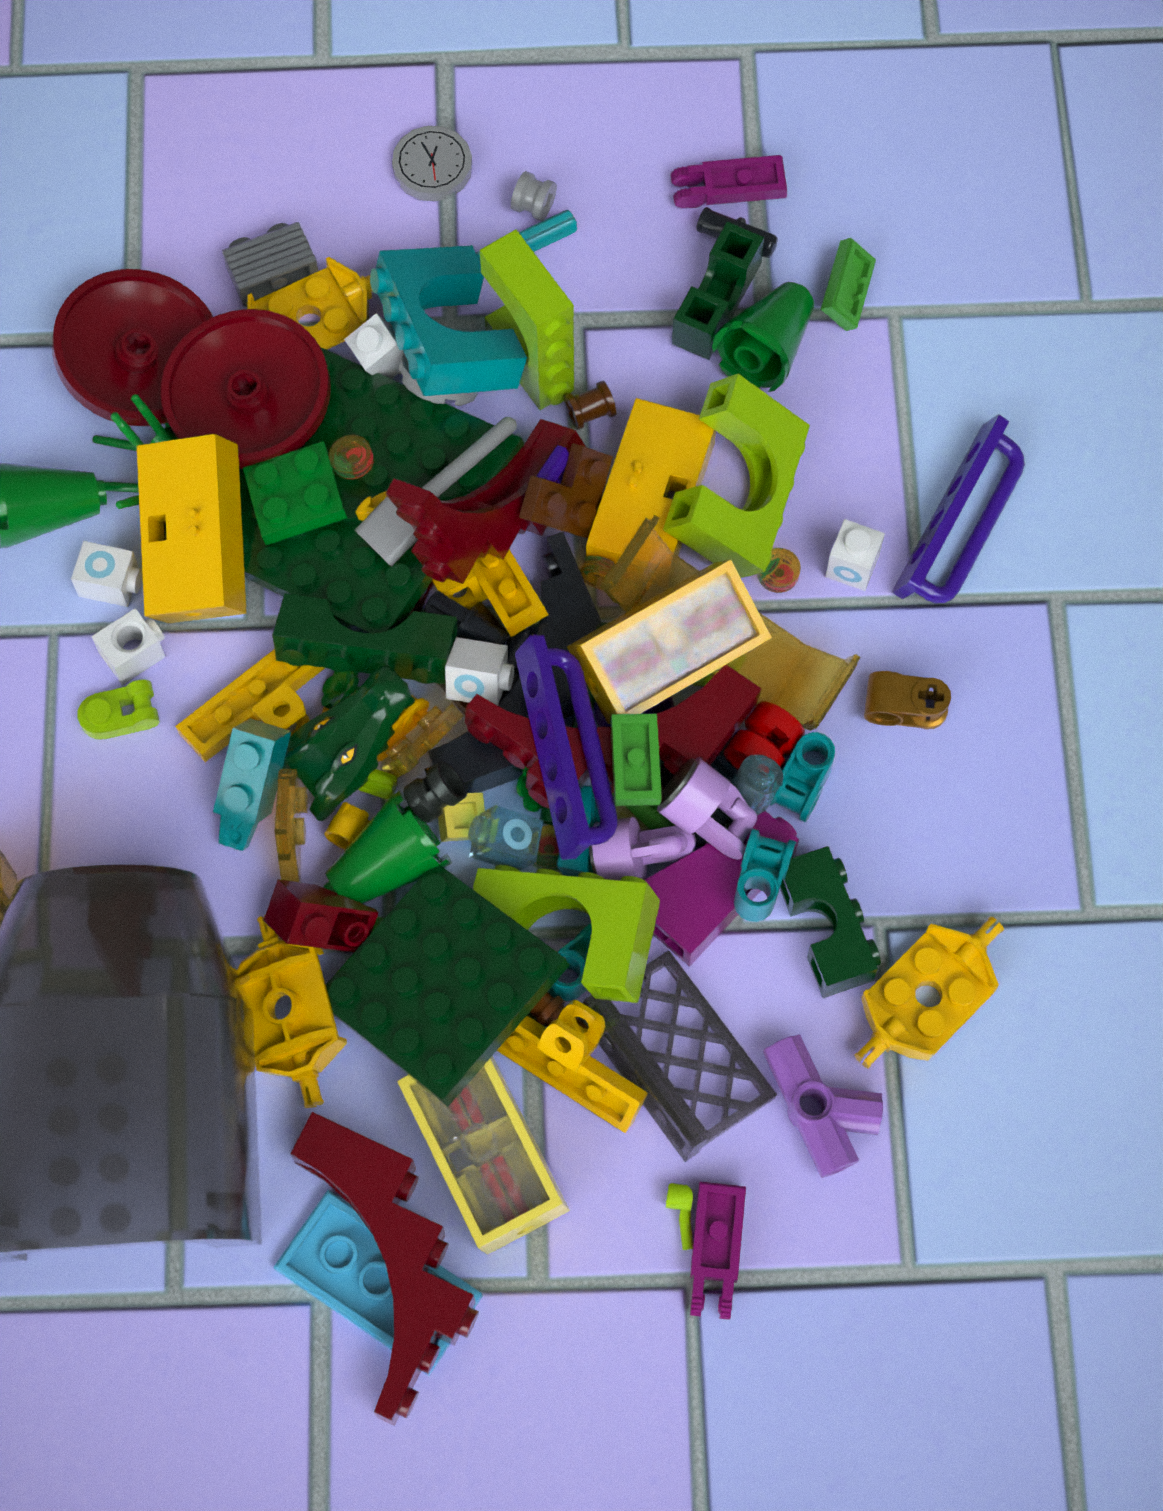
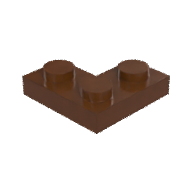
M572 444L561 484L540 477L530 476L519 518L588 539L613 456L585 446Z

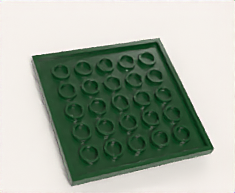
M321 348L330 373V401L322 423L312 437L299 449L324 441L332 462L347 519L265 545L260 534L244 471L239 469L245 578L281 596L287 593L327 599L332 615L346 628L361 633H380L393 629L404 622L433 579L421 570L423 565L411 552L415 543L393 566L389 565L355 531L363 522L358 519L355 511L367 497L371 496L373 498L387 491L393 479L422 488L495 425L446 403L436 404L420 398L408 390L404 384L379 373L372 376L365 371L362 365ZM512 433L437 498L440 501L451 500L465 496L485 485L504 469L524 446L522 437ZM346 448L352 449L346 454H340ZM361 449L368 454V460L364 466L356 469L347 459V454L353 450ZM338 455L350 464L355 476H345L337 470L336 459ZM364 467L365 471L360 475H356V472Z

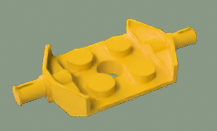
M328 257L325 258L326 268L254 301L252 293L248 294L247 309L276 312L293 319L297 323L306 314L318 315L320 321L316 325L303 327L315 338L321 348L328 350L345 342L344 339L369 319V300L372 299L373 292L370 284V275L365 277L363 275L359 276L358 273Z
M260 916L257 918V922L259 923L263 942L258 944L259 949L241 961L233 976L256 1070L269 1075L292 1078V1081L300 1085L304 1107L314 1108L324 1103L317 1080L319 1077L318 1073L322 1072L347 1044V1039L338 1035L318 955H322L324 952L321 948L286 944L263 921L264 917ZM288 995L291 999V1010L285 1018L278 1019L275 1015L276 1002L281 997Z
M990 916L974 934L970 935L930 924L926 932L869 990L866 989L863 992L861 1000L866 1019L873 1034L871 1039L854 1054L859 1063L863 1060L862 1065L869 1069L884 1051L888 1053L890 1050L908 1058L929 1061L996 992L999 984L986 951L987 946L1004 931V927L998 922L988 934L986 933L995 925L997 919ZM921 986H931L938 991L940 1002L933 1007L923 1006L916 999L915 991Z

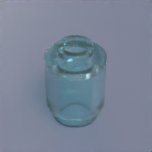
M751 755L744 759L731 784L738 789L748 806L759 815L767 810L781 787L783 772L780 766L771 758L764 755Z

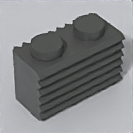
M299 222L290 225L286 223L276 224L266 234L252 239L247 237L238 238L228 248L222 250L226 269L244 307H247L248 294L252 293L254 301L318 272L315 255Z

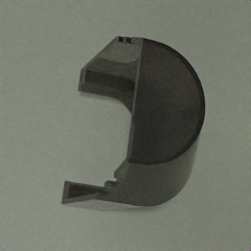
M92 865L45 871L27 876L16 883L0 920V1263L27 1261V1253L168 1243H201L213 1248L262 1245L253 1011L222 935L221 927L203 880L197 874L182 869L153 865Z

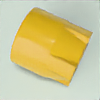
M343 802L324 835L331 843L345 850L370 822L368 820L369 814L365 810L350 805L348 802Z

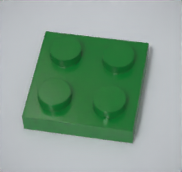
M324 441L243 468L260 534L265 545L347 519L332 462Z

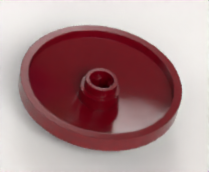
M121 269L105 272L79 285L71 292L59 309L52 336L54 365L68 392L81 405L94 414L114 422L110 416L113 412H117L130 426H150L131 400L134 394H138L160 424H165L168 421L161 403V380L165 365L172 351L182 338L196 326L212 318L213 315L205 303L192 290L171 277L141 269Z
M241 309L226 312L196 326L182 338L172 351L165 365L161 380L163 411L177 439L216 434L238 444L239 469L270 460L302 447L322 423L331 395L329 369L324 354L315 338L293 319L276 312L259 309Z

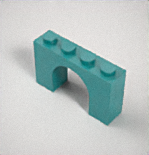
M472 245L379 251L376 268H373L370 273L371 289L380 298L383 305L384 318L387 322L391 323L395 332L397 347L399 350H403L408 361L410 376L412 379H416L423 396L518 389L527 356L513 329L474 332L458 331L437 323L424 311L433 307L478 304L484 276L481 273L480 260Z

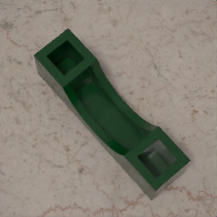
M284 593L272 634L276 661L286 662L293 666L309 665L329 668L336 672L352 671L366 674L373 673L380 666H387L396 670V673L402 679L415 680L422 684L438 683L446 685L445 665L455 639L458 637L457 617L413 611L404 622L393 629L380 633H361L350 630L340 624L332 615L327 599Z

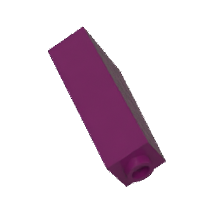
M767 811L757 815V822L753 828L759 830L761 836L785 843L789 839L796 841L791 857L793 858L799 843L793 826L782 817H776L775 819ZM750 833L743 842L745 846H747ZM710 843L645 879L660 899L653 935L689 967L739 915L734 907V896L742 870L743 856L741 859L730 858ZM749 889L745 892V895L750 900H753L761 890Z

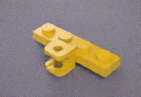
M510 549L503 560L489 554L485 558L478 557L463 584L447 578L445 582L432 580L439 592L467 609H470L480 601L483 602L489 599L511 637L549 615ZM467 588L466 593L462 597H453V594Z
M274 649L175 727L179 735L204 762H207L229 744L232 729L250 718L283 729H287L296 723V729L291 732V737L302 725L310 721L303 701L296 691L325 668L309 665L293 666L286 662L276 661Z
M578 1000L570 1001L561 1011L558 1019L552 1021L547 1028L526 1016L497 1050L624 1133L634 1123L648 1095V1092L590 1056L597 1048L603 1035L605 1020L602 1015ZM576 1017L585 1019L589 1028L581 1027L577 1023Z

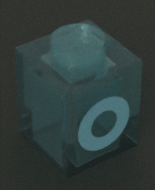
M494 805L477 815L470 825L468 840L472 844L469 857L496 866H511L520 871L536 863L543 820Z

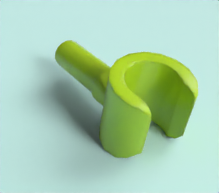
M670 1183L668 1185L665 1208L680 1210L679 1225L682 1250L693 1249L691 1226L693 1192L687 1185Z

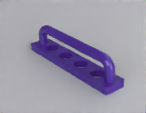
M1000 414L983 424L892 590V593L899 598L904 599L915 592L932 603H946L953 600L963 586L1019 481L1025 466L1021 448L1011 438L1003 434L1009 421ZM997 449L1006 456L1008 465L944 585L938 587L925 578L993 451Z
M530 635L516 651L515 658L560 857L562 860L576 859L590 845L605 843L614 836L618 826L617 812L583 669L573 654L563 649L547 648L544 635ZM552 666L562 668L566 674L600 824L596 827H588Z

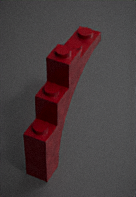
M540 419L524 446L504 469L485 485L465 496L451 500L440 501L431 491L393 479L385 494L396 506V514L415 530L413 535L418 540L411 552L423 565L421 570L436 581L445 582L447 578L463 584L478 557L485 558L489 554L503 560L518 533L525 534L526 531L543 536L547 526L519 518L530 476H537L557 445L565 447L569 453L572 444L586 447L577 431Z
M727 664L724 665L703 688L678 705L657 714L659 759L664 761L665 767L673 775L692 758L696 759L699 757L708 765H711L757 705L762 688ZM476 694L466 706L465 724L468 731L482 743L487 744L490 741L503 750L505 758L514 766L520 769L527 767L529 770L527 772L526 788L529 790V795L541 806L549 808L529 718L506 711ZM565 726L579 788L581 789L589 779V772L578 728ZM597 727L611 791L614 793L611 727Z
M312 1112L290 1154L296 1165L326 1182L353 1207L373 1235L386 1264L393 1295L394 1341L388 1375L374 1413L377 1418L395 1426L399 1416L408 1418L416 1403L419 1391L413 1389L421 1371L429 1374L435 1364L441 1347L435 1345L437 1338L455 1346L460 1335L466 1338L469 1336L479 1311L473 1309L476 1303L474 1294L428 1273L430 1267L438 1269L448 1249L449 1243L443 1241L445 1237L444 1227L398 1205L400 1200L409 1201L418 1183L419 1176L414 1174L416 1170L414 1160Z

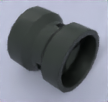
M443 761L431 767L424 779L416 778L406 785L403 791L405 800L413 813L426 823H431L442 815L443 808L447 805L455 806L467 797V790L462 778L451 765Z

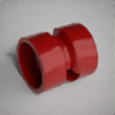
M760 701L745 720L746 730L737 731L724 749V755L728 762L744 776L760 784L768 785L772 783L784 766L785 760L783 755L789 756L792 754L797 742L805 735V730L802 724L785 709L768 701Z

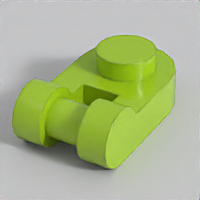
M136 680L127 684L126 687L88 696L81 702L77 714L83 731L89 737L97 740L148 730L158 726L160 723L158 711L151 704L154 692L152 683L149 680ZM134 704L135 711L124 716L122 707Z

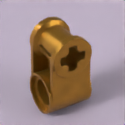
M876 671L869 675L864 718L870 723L882 726L899 725L926 730L935 729L946 721L951 701V691L947 684L940 679L902 675L891 671ZM925 700H934V708H927Z

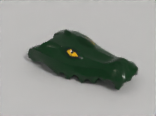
M380 666L358 689L329 710L302 725L289 739L281 777L286 778L293 773L296 774L315 797L309 810L318 821L327 819L341 802L368 782L369 774L379 765L377 756L388 749L387 742L395 733L392 725L399 719L401 712L415 702V699L410 694L407 683L399 677L396 670L390 667Z

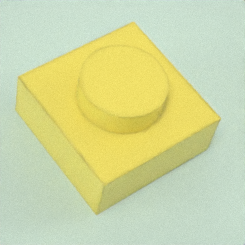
M467 793V797L455 806L447 805L443 808V814L438 817L441 842L481 840L488 836L483 793Z

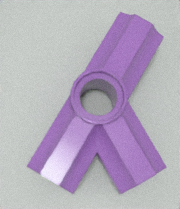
M800 1034L786 1037L765 1048L763 1054L788 1106L789 1120L799 1129L821 1179L835 1175L857 1164L859 1158L846 1132L870 1135L879 1134L883 1114L882 1093L834 1088L823 1084ZM809 1096L818 1100L822 1109L821 1114L816 1116L806 1114L800 1107V1098Z

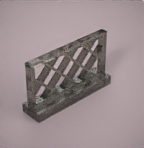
M667 951L646 964L643 978L644 985L643 988L641 987L640 992L641 1003L638 1017L620 1014L612 1000L595 999L592 995L585 998L583 1004L604 1017L605 1029L598 1044L624 1078L648 1092L643 1106L684 1162L700 1153L702 1147L773 1101L777 1093L672 953ZM665 967L676 981L675 993L671 994L649 989L651 975ZM681 989L686 994V996H681ZM647 999L673 1004L670 1024L644 1019ZM679 1005L698 1010L703 1017L701 1030L676 1025ZM579 1017L581 1021L588 1026L587 1021ZM708 1025L714 1033L708 1032ZM630 1026L637 1027V1028H636V1034L634 1033V1031L631 1029ZM643 1028L668 1033L665 1054L649 1051L641 1042ZM674 1035L700 1040L697 1060L671 1055ZM706 1041L725 1046L730 1053L728 1067L703 1062ZM657 1062L663 1063V1070L659 1067ZM736 1062H737V1064L740 1066L741 1069L735 1068V1063H736ZM670 1065L695 1070L692 1090L673 1086L668 1079ZM702 1071L727 1076L724 1097L699 1092ZM733 1078L751 1081L760 1093V1096L751 1102L731 1099ZM684 1099L691 1100L690 1107L687 1105ZM697 1101L722 1106L720 1122L709 1130L704 1128L695 1115ZM729 1108L737 1109L736 1112L728 1116Z

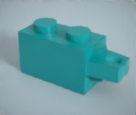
M251 718L232 729L213 813L221 815L219 844L236 850H245L250 845L258 823L272 814L291 731Z

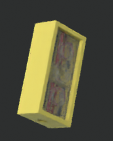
M493 1055L449 1107L408 1075L397 1081L478 1249L488 1255L570 1211Z

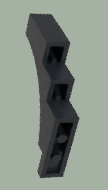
M560 532L547 537V554L542 555L549 578L541 581V601L549 615L540 620L537 635H544L547 648L563 649L569 652L568 645L595 631L596 626L602 621L564 532ZM552 666L563 718L574 715L575 712L566 674L562 668ZM519 677L498 706L506 711L529 718ZM469 731L446 744L429 750L430 767L424 769L425 776H427V771L438 762L448 763L462 778L467 793H480L516 780L523 774V769L514 766L505 758L503 750L490 741L487 744L482 743L472 736Z

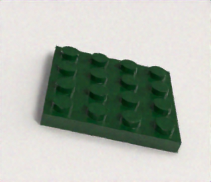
M439 865L427 870L327 982L326 989L333 1016L444 1105L449 1107L570 965L565 957Z

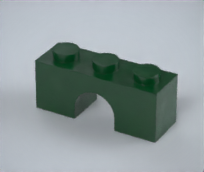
M726 222L709 253L707 270L699 288L691 286L673 318V345L705 359H710L713 354L712 343L714 335L725 323L732 319L762 263L763 236Z
M829 846L791 858L785 880H782L780 891L790 917L804 912H817L824 915L833 927V934L825 940L810 944L807 954V960L822 998L873 982L878 970L877 965L881 964L880 954L874 940H866L861 928V924H864L861 906L856 898H849L844 884L848 883L844 864L839 857L833 858Z

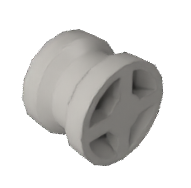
M523 172L512 194L511 209L519 213L524 210L532 214L533 218L543 221L553 205L557 184L550 180L539 181L533 173Z

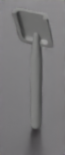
M505 417L422 488L431 491L436 497H439L516 430V421L511 417ZM387 496L355 531L389 565L393 566L418 539L413 535L415 531L413 527L396 514L397 508Z

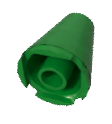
M785 282L725 323L714 335L712 349L713 353L718 350L722 359L718 365L728 377L740 374L758 388H770L768 392L775 391L785 382L814 309V300L808 289L795 282Z
M0 463V549L17 545L99 515L100 506L107 505L104 481L96 480L94 472Z
M398 791L390 797L325 872L329 881L323 886L338 895L364 904L419 880L427 870L439 865L445 869L452 861L448 853L441 858L438 856L440 851L437 846L441 842L429 825L419 819L409 806L404 808L400 804L404 801L405 796L402 792Z

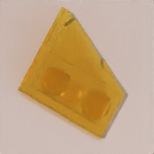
M453 703L442 710L436 705L432 707L417 722L422 729L411 740L406 735H403L386 751V754L391 759L382 766L383 770L395 775L397 778L410 772L419 763L418 760L428 750H431L464 715Z
M297 769L279 770L274 833L281 880L301 882V845L306 844L305 818H301V814L308 813V794L306 787H299Z

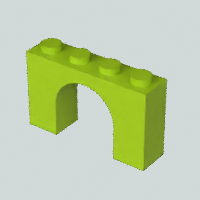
M515 229L480 249L481 273L505 304L484 317L485 331L514 330L527 356L520 385L537 408L542 410L550 404L558 405L562 403L564 395L574 391V305Z
M735 374L710 383L699 419L730 440L743 455L750 476V489L744 507L739 509L704 485L675 492L663 530L712 563L732 560L740 578L764 573L771 561V551L778 529L783 522V512L789 493L794 486V476L800 457L805 450V441L810 425L740 374Z
M497 865L494 869H477L473 890L527 930L538 919L554 911L572 909L588 914L591 920L592 934L581 983L595 999L638 1003L660 899L645 880L634 876H623L621 880H609L589 872H581L578 874V877L564 876L551 869H537L536 873L520 872L518 869L507 865Z

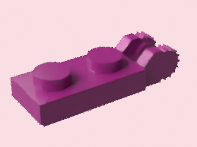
M781 155L702 162L701 165L678 167L671 171L670 174L671 182L674 186L690 187L677 190L673 195L675 206L681 209L698 208L705 203L706 205L787 198V184L783 157ZM701 182L704 184V186L694 187Z
M699 1182L690 1278H693L690 1316L701 1317V1312L704 1310L705 1295L703 1290L705 1279L723 1282L718 1302L719 1319L730 1320L734 1283H737L739 1274L746 1186Z

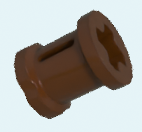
M605 381L596 383V388L574 396L571 393L564 395L568 416L576 430L584 428V423L607 415L611 418L617 415L613 396Z

